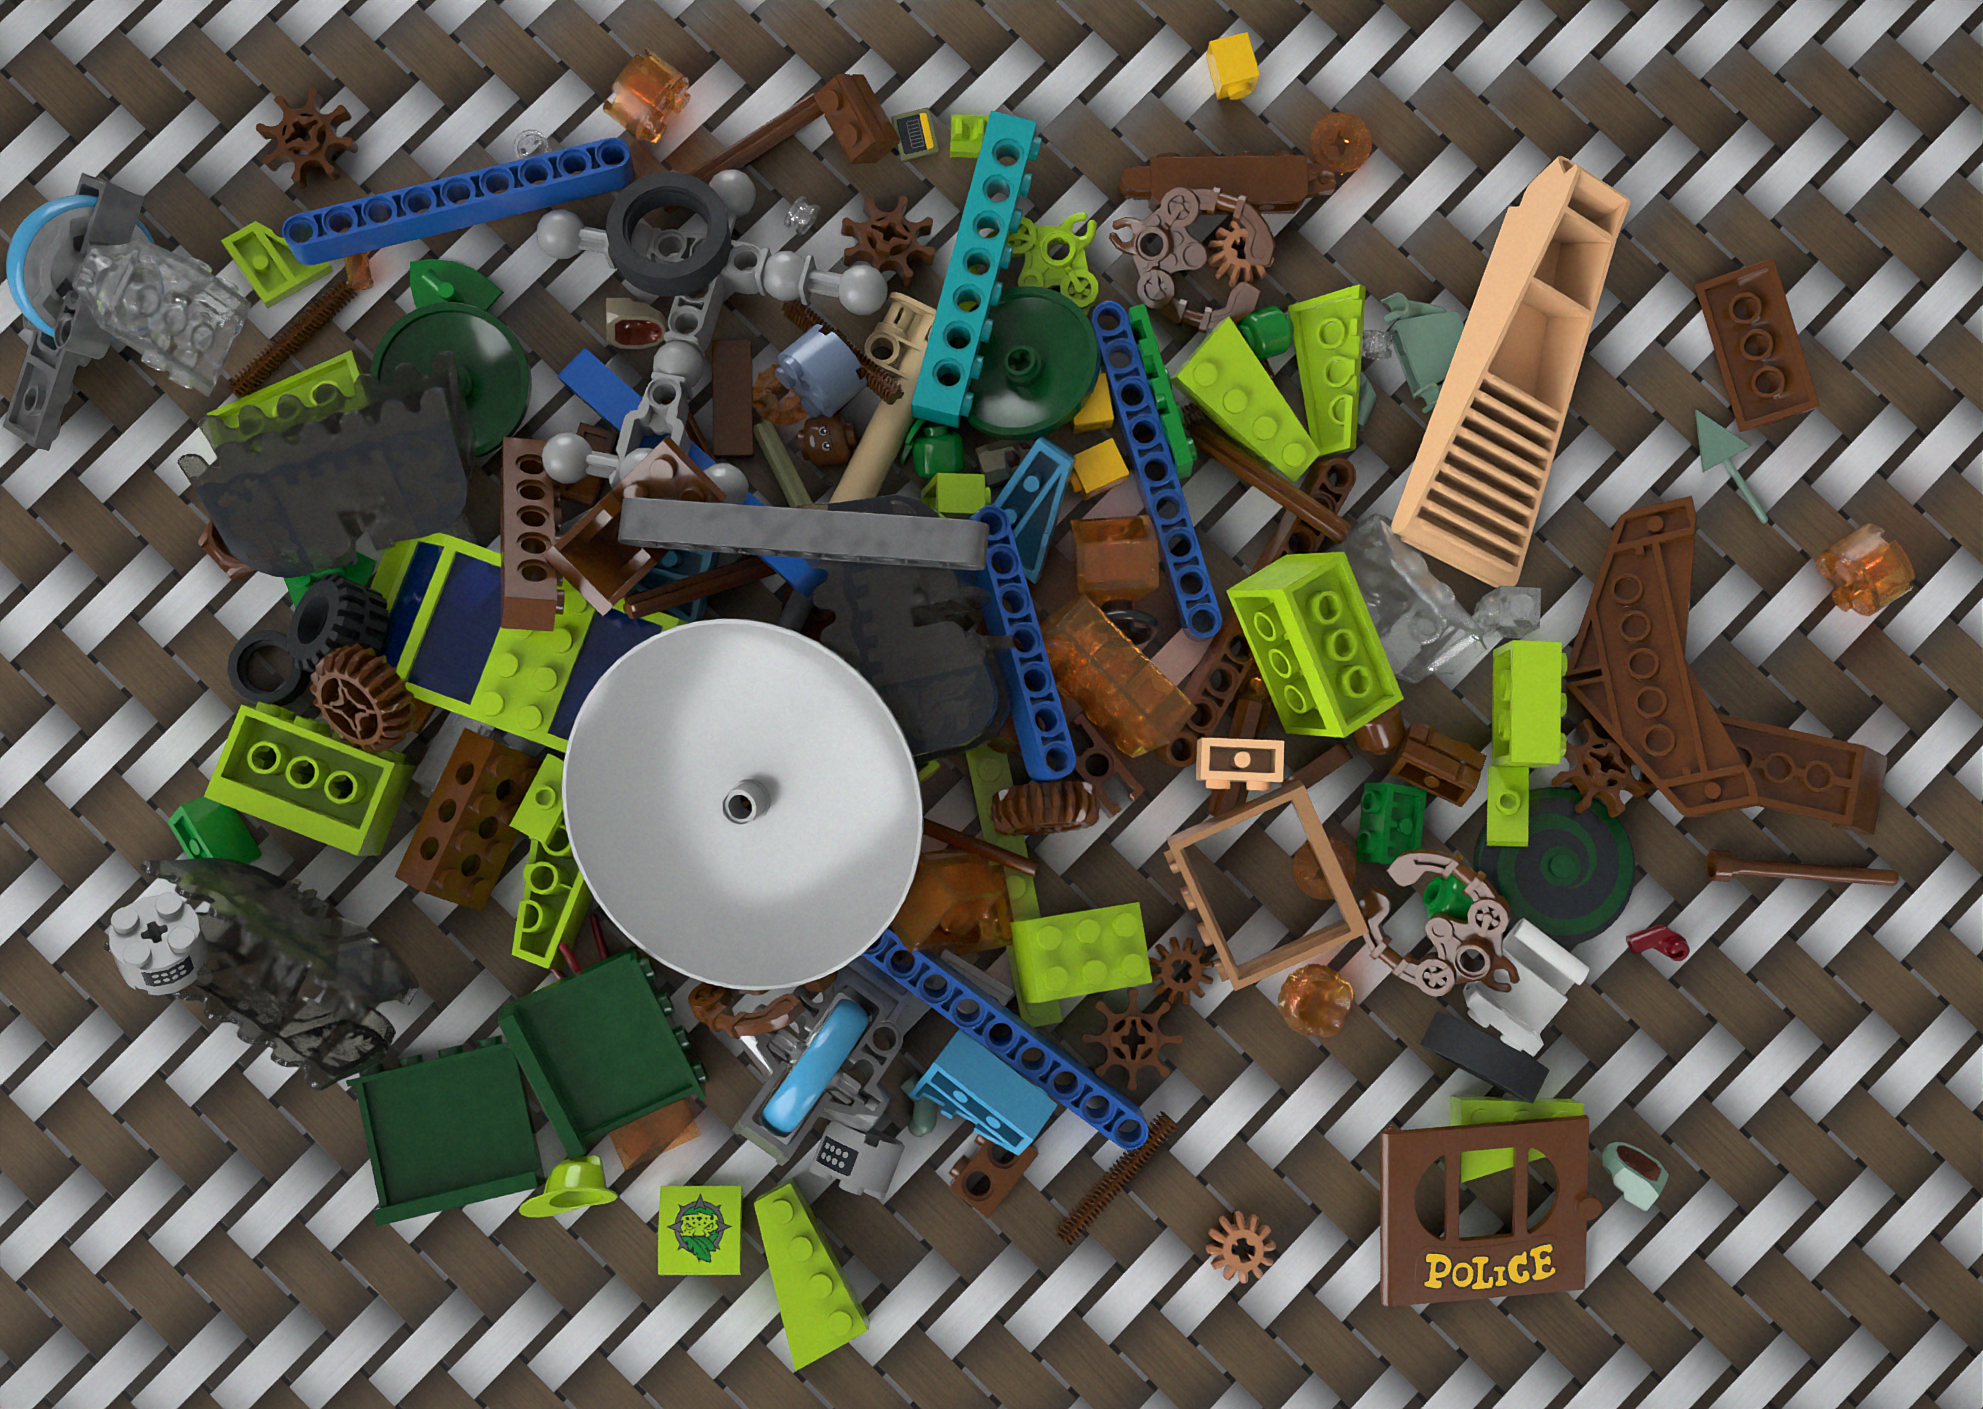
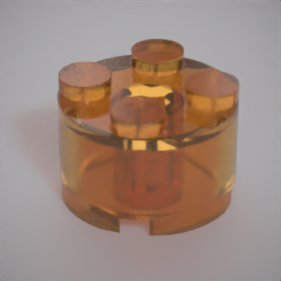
M646 48L644 49L646 58L637 54L620 73L611 87V90L617 95L612 103L607 99L605 100L603 112L640 141L645 142L649 140L655 144L661 139L667 129L664 121L672 111L679 114L689 102L691 95L686 92L689 87L688 78L653 50Z
M1864 524L1825 549L1821 556L1817 557L1814 561L1818 572L1827 578L1835 590L1832 592L1833 601L1844 612L1852 609L1860 615L1871 616L1914 587L1909 585V582L1915 579L1914 570L1904 550L1895 540L1888 544L1881 538L1880 535L1885 531L1874 524Z

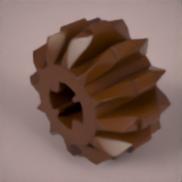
M1170 937V952L1163 945L1157 944L1155 949L1162 956V959L1158 960L1148 957L1149 964L1158 967V972H1151L1152 981L1161 980L1154 987L1153 993L1158 996L1169 988L1166 996V1002L1169 1004H1174L1179 991L1183 1004L1189 1005L1191 1003L1189 990H1192L1199 998H1203L1205 992L1197 984L1199 981L1206 984L1213 983L1214 979L1210 976L1202 975V970L1213 968L1214 963L1213 961H1199L1207 952L1204 946H1200L1191 953L1194 941L1192 938L1187 937L1183 943L1182 950H1180L1177 938ZM1176 960L1180 964H1183L1185 960L1189 965L1185 969L1188 977L1184 981L1179 977L1174 981L1171 977L1175 971L1171 965Z

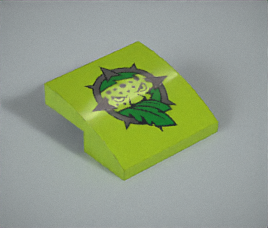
M660 1186L658 1225L659 1275H741L743 1233L741 1231L742 1186Z

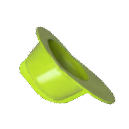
M596 1155L582 1156L573 1160H563L556 1165L548 1175L544 1194L523 1203L519 1208V1212L527 1217L555 1216L590 1205L606 1204L615 1201L618 1195L616 1192L607 1189L601 1158Z

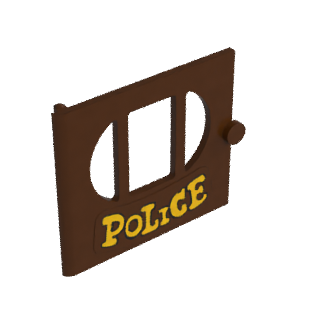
M1587 1115L1409 1130H1397L1396 1127L1390 1125L1385 1128L1384 1132H1380V1303L1384 1306H1403L1585 1290L1587 1220L1597 1218L1602 1211V1204L1599 1199L1593 1194H1588L1589 1117ZM1514 1148L1512 1232L1459 1238L1460 1153L1465 1151ZM1530 1148H1534L1551 1161L1556 1173L1557 1189L1550 1210L1539 1223L1527 1230L1528 1151ZM1445 1155L1444 1236L1438 1237L1428 1231L1419 1221L1415 1209V1193L1426 1169L1435 1160Z

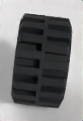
M327 574L322 579L319 578L304 593L292 616L287 634V655H290L289 661L296 668L312 674L316 670L315 666L320 663L323 657L345 645L352 647L359 644L364 650L371 647L377 656L388 627L389 610H386V599L383 598L380 592L337 574Z

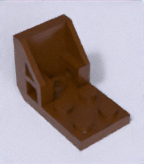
M669 436L659 443L620 483L543 555L602 616L623 598L671 550L631 546L618 541L624 498L721 503L726 498V494Z

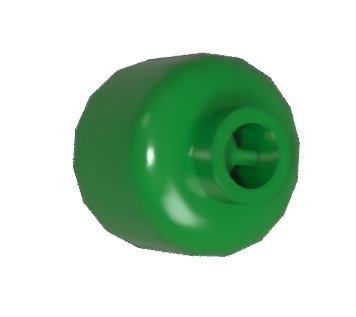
M1273 305L1254 310L1238 321L1236 326L1259 362L1287 352L1291 344V337L1294 334L1291 318Z
M944 424L923 427L924 434L918 436L912 445L916 474L919 477L926 478V483L928 484L937 473L962 472L965 468V459L961 435L954 431H947V425Z
M1450 874L1446 879L1443 876L1432 879L1424 891L1422 900L1427 917L1430 918L1435 913L1443 912L1451 917L1468 921L1467 913L1473 900L1471 896L1467 897L1462 893L1466 885L1453 874Z

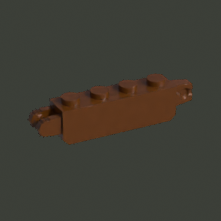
M1251 151L1239 152L1234 156H1219L1215 152L1198 153L1195 157H1180L1177 153L1166 152L1157 155V157H1151L1149 166L1126 167V170L1122 171V176L1119 179L1120 185L1118 190L1121 197L1125 199L1148 200V208L1153 213L1161 207V201L1165 194L1174 188L1213 189L1214 187L1222 188L1223 193L1239 197L1242 194L1248 196V202L1260 214H1295L1302 207L1306 198L1333 194L1336 182L1335 168L1333 166L1307 163V155H1296L1293 151H1279L1274 153L1273 156H1257V153ZM1217 208L1214 215H1233L1234 213ZM1202 210V213L1200 215L1212 214L1207 213V210Z

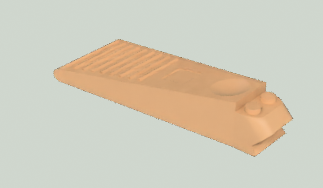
M1558 156L1528 185L1520 206L1509 207L1440 391L1437 404L1433 410L1391 524L1392 532L1400 535L1401 541L1497 589L1501 587L1512 589L1519 580L1615 244L1631 203L1629 198L1563 156Z

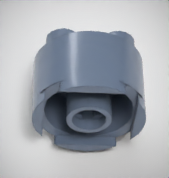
M819 324L810 328L778 355L780 367L774 371L780 383L787 389L793 388L802 399L800 403L804 411L810 417L815 418L821 415L831 417L867 386L866 376L861 380L858 377L856 371L861 365L850 348L832 331L826 336L819 332L823 328Z

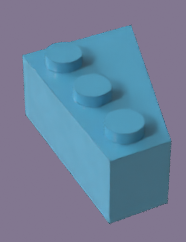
M1046 436L1037 439L993 503V505L1000 507L1007 514L1025 577L1034 584L1042 576L1076 460L1073 455Z
M960 1028L908 1094V1096L917 1101L922 1096H925L943 1106L941 1114L950 1119L955 1114H958L976 1124L974 1132L1018 1156L1033 1142L1058 1106L1042 1088L1032 1085L1019 1075L1012 1066L1000 1060Z

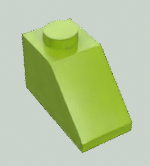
M937 473L921 490V501L948 519L967 520L982 507L991 505V491L989 487H985L984 474Z

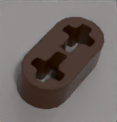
M1340 741L1288 776L1280 784L1284 786L1299 779L1307 790L1344 765L1353 756L1344 743Z

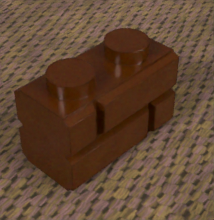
M838 74L815 94L814 98L821 111L825 113L824 117L850 164L876 163L899 144L900 139L864 74H853L851 76L850 74Z
M1413 721L1406 730L1403 741L1397 746L1395 757L1392 760L1388 773L1462 808L1478 786L1487 755L1474 750L1466 742H1457L1438 733L1430 725H1421Z

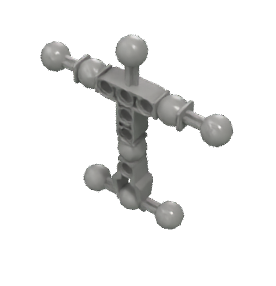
M736 169L719 172L713 176L708 184L723 202L731 234L736 219L748 214L753 208L756 199L754 183L745 173ZM554 209L543 215L537 224V241L539 246L548 255L556 259H569L581 250L597 252L605 255L610 268H617L606 230L585 227L583 221L575 213L567 209ZM637 223L632 233L631 245L638 254L650 261L675 263L697 252L707 235L675 229L661 231V228L656 227L653 231L650 227ZM731 240L730 255L720 274L705 287L695 292L675 296L668 317L670 331L664 334L666 344L661 346L654 356L652 381L648 384L638 409L630 411L624 417L616 448L618 456L592 451L591 445L584 438L572 432L559 433L550 438L543 448L542 463L545 471L551 478L563 484L577 483L587 477V475L608 478L611 487L614 488L653 450L651 448H639V445L644 436H650L654 433L656 435L671 434V439L688 455L691 442L685 430L689 413L687 399H692L693 393L691 388L697 385L703 375L704 351L710 344L726 290L743 294H756L760 292L762 296H766L768 292L772 297L780 301H794L800 297L804 305H808L811 294L816 293L839 298L841 304L851 313L871 315L882 307L887 298L888 286L885 278L876 268L869 265H855L843 274L817 270L813 255H807L805 260L801 255L793 251H778L771 255L769 248L764 247L763 250H760L756 245ZM678 253L676 256L668 257L670 254ZM747 267H754L752 270L742 271ZM699 294H706V295H705L704 297H702V298L693 299L694 297H696V296L699 295ZM689 328H696L691 333L682 334L685 330ZM667 398H675L670 404L660 405ZM719 463L703 471L726 494V498L721 504L743 505L748 498L749 484L746 476L738 468L728 463Z

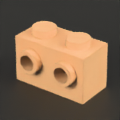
M1200 738L1197 740L1196 780L1206 781V788L1230 789V782H1247L1246 790L1271 791V783L1283 782L1284 741Z

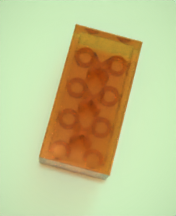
M1085 594L1050 614L1039 626L1053 677L1058 683L1060 691L1067 697L1074 699L1086 711L1088 719L1095 725L1102 727L1114 739L1115 746L1121 752L1135 758L1171 743L1196 712L1197 708Z

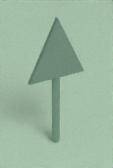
M1695 410L1702 472L1723 462L1760 522L1766 523L1768 517L1730 459L1749 448L1750 445L1698 410Z

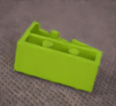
M1450 1096V1126L1584 1115V1103L1572 1099L1536 1098L1534 1103L1531 1104L1517 1097ZM1514 1148L1461 1152L1459 1182L1463 1183L1513 1167ZM1530 1148L1528 1151V1162L1546 1157L1534 1148Z

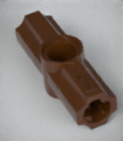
M1238 698L1227 739L1263 740L1271 707L1255 701ZM1230 782V789H1212L1206 814L1215 817L1246 803L1249 790H1246L1247 782Z

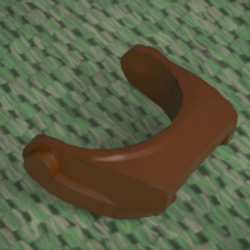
M227 498L220 504V506L234 505L236 509L239 506V502L235 498ZM210 519L198 544L230 579L236 580L254 572V569L229 553L224 545L223 538L212 519ZM275 544L274 547L278 555L280 556L281 550H279L277 545ZM272 546L260 554L249 558L253 562L277 560Z

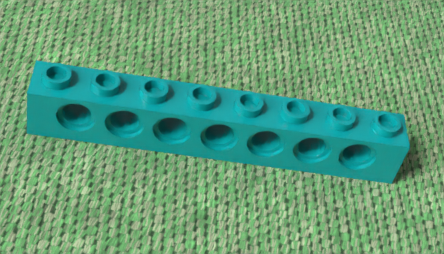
M996 111L990 112L912 399V417L956 428L959 427L961 416L969 417L974 393L968 392L971 378L978 380L980 377L984 356L978 355L981 341L988 343L991 336L994 319L988 318L991 305L998 306L1000 302L1003 282H999L998 277L1001 268L1008 270L1013 251V246L1007 245L1010 232L1018 233L1023 210L1017 209L1020 196H1028L1032 180V174L1027 173L1029 161H1037L1042 138L1036 137V121ZM1003 157H1011L1017 162L1014 165L1006 166L1001 164L999 160ZM999 192L1006 195L1007 199L1002 202H995L989 196ZM985 228H991L998 235L993 238H984L979 232ZM981 264L987 267L988 271L982 275H975L968 269L973 265ZM969 300L977 303L979 307L975 311L966 312L961 310L959 305ZM955 337H962L969 344L965 348L955 349L949 345V341ZM944 374H953L959 378V382L953 386H944L938 379Z

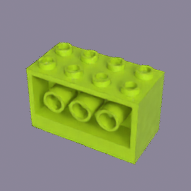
M1345 552L1285 555L1226 590L1287 734L1345 738L1404 699Z
M258 701L256 707L241 704L204 797L356 856L380 855L416 767L404 762L406 754L393 749H385L381 753L376 750L367 753L362 747L358 749L353 748L349 740L341 741L340 734L336 730L331 734V725L300 716H296L294 720L292 719L294 711L275 704L270 705Z

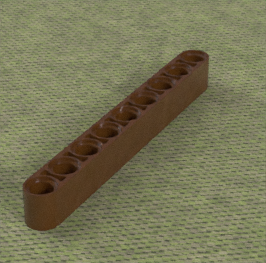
M1344 458L1322 460L1310 468L1299 489L1335 514H1338L1355 484L1356 470L1354 465ZM1330 468L1335 471L1337 477L1334 486L1328 481L1327 474ZM1287 509L1249 577L1281 557L1294 554L1289 548V539L1292 535L1298 540V549L1295 554L1316 553L1325 535ZM1233 606L1228 611L1220 630L1212 639L1155 739L1154 753L1161 763L1183 768L1189 767L1196 762L1197 740L1211 737L1255 660ZM1237 636L1241 642V648L1239 653L1234 656L1230 650V643L1233 637ZM1218 670L1222 681L1220 686L1214 690L1211 686L1210 678L1212 673ZM1198 704L1202 709V717L1198 723L1194 724L1191 720V710ZM1179 738L1183 744V750L1179 757L1174 758L1171 754V746Z

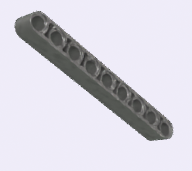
M624 498L618 541L631 546L983 570L986 563L989 525L979 521Z

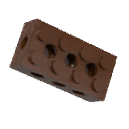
M464 727L394 877L425 894L483 912L520 832L509 825L543 761Z

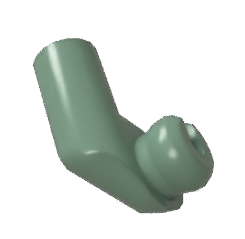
M1363 372L1360 374L1357 431H1364L1377 399L1371 383Z
M914 1073L900 1088L908 1096L920 1079ZM908 1096L914 1103L913 1117L908 1121L910 1133L916 1137H922L925 1134L931 1133L937 1123L938 1103L925 1096H922L919 1101Z

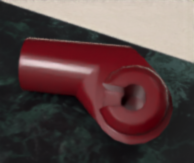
M1661 924L1626 936V942L1632 954L1654 948L1663 955L1670 957L1673 961H1682L1690 953L1686 939L1681 934Z

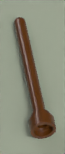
M1711 849L1706 858L1707 878L1710 881L1729 882L1731 878L1736 879L1738 875L1886 886L1896 885L1899 881V875L1894 870L1739 859L1737 855H1732L1729 850Z

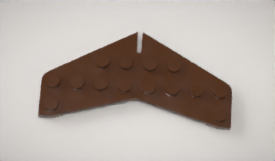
M1692 496L1633 509L1623 513L1618 518L1568 660L1564 679L1568 680L1602 672V676L1566 683L1565 685L1674 808L1683 816L1695 818L1760 806L1761 804L1755 781L1685 659L1697 529V515Z

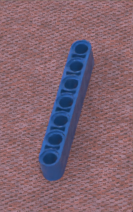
M987 505L967 519L988 524L991 534L988 535L985 569L971 570L999 672L1004 671L1009 684L1011 697L1010 712L1026 770L1029 776L1037 783L1056 781L1069 775L1074 770L1076 755L1009 518L1000 507ZM991 560L1000 566L1001 574L993 569ZM1002 599L1010 603L1012 613L1003 607ZM1013 637L1021 642L1023 652L1015 648ZM1024 676L1032 681L1034 691H1030L1026 687ZM1035 715L1043 720L1045 725L1044 731L1037 727ZM1047 755L1054 759L1055 771L1048 766L1046 762Z

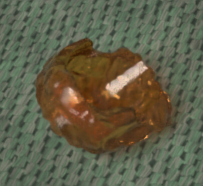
M1308 964L1289 974L1281 986V992L1278 996V1008L1283 1019L1288 1023L1289 1029L1297 1031L1300 1035L1331 1037L1337 1035L1343 1028L1345 1015L1350 1013L1355 993L1350 984L1344 981L1341 974L1333 971L1329 966Z

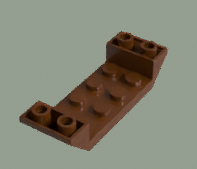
M1716 713L1756 783L1761 804L1759 807L1832 822V827L1874 835L1888 757L1864 745ZM1640 771L1639 781L1647 783L1649 787L1657 788L1649 780V778L1642 771Z

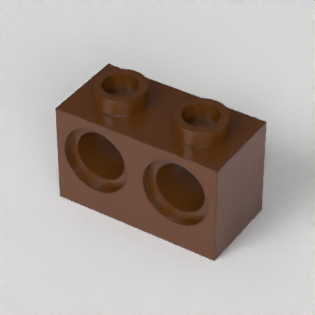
M978 1134L974 1142L979 1146L969 1158L963 1154L948 1174L953 1177L950 1182V1189L988 1219L1038 1156V1149L1032 1144L1019 1156L1013 1154L1009 1159L1000 1160L992 1153L994 1142ZM973 1172H983L989 1177L990 1184L987 1189L975 1192L967 1186L966 1180Z

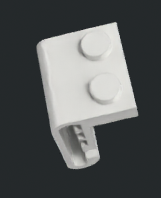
M1522 918L1503 939V955L1516 967L1520 981L1517 984L1511 983L1508 972L1505 969H1497L1493 974L1494 979L1500 983H1509L1512 986V990L1509 993L1494 991L1481 981L1467 983L1463 994L1467 1007L1470 1008L1467 1013L1472 1019L1485 1028L1491 1024L1503 1033L1500 1039L1505 1044L1520 1052L1524 1049L1534 1057L1544 1045L1540 1036L1541 1031L1567 1002L1568 999L1565 993L1574 983H1577L1579 986L1582 984L1589 972V967L1525 918Z

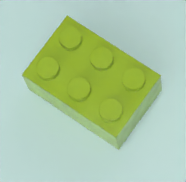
M1512 640L1493 650L1491 766L1541 769L1560 764V757H1564L1566 752V736L1564 733H1561V717L1565 716L1567 709L1566 694L1561 693V677H1564L1567 671V655L1562 653V642Z
M1139 902L1010 922L1023 1003H1041L1153 983Z

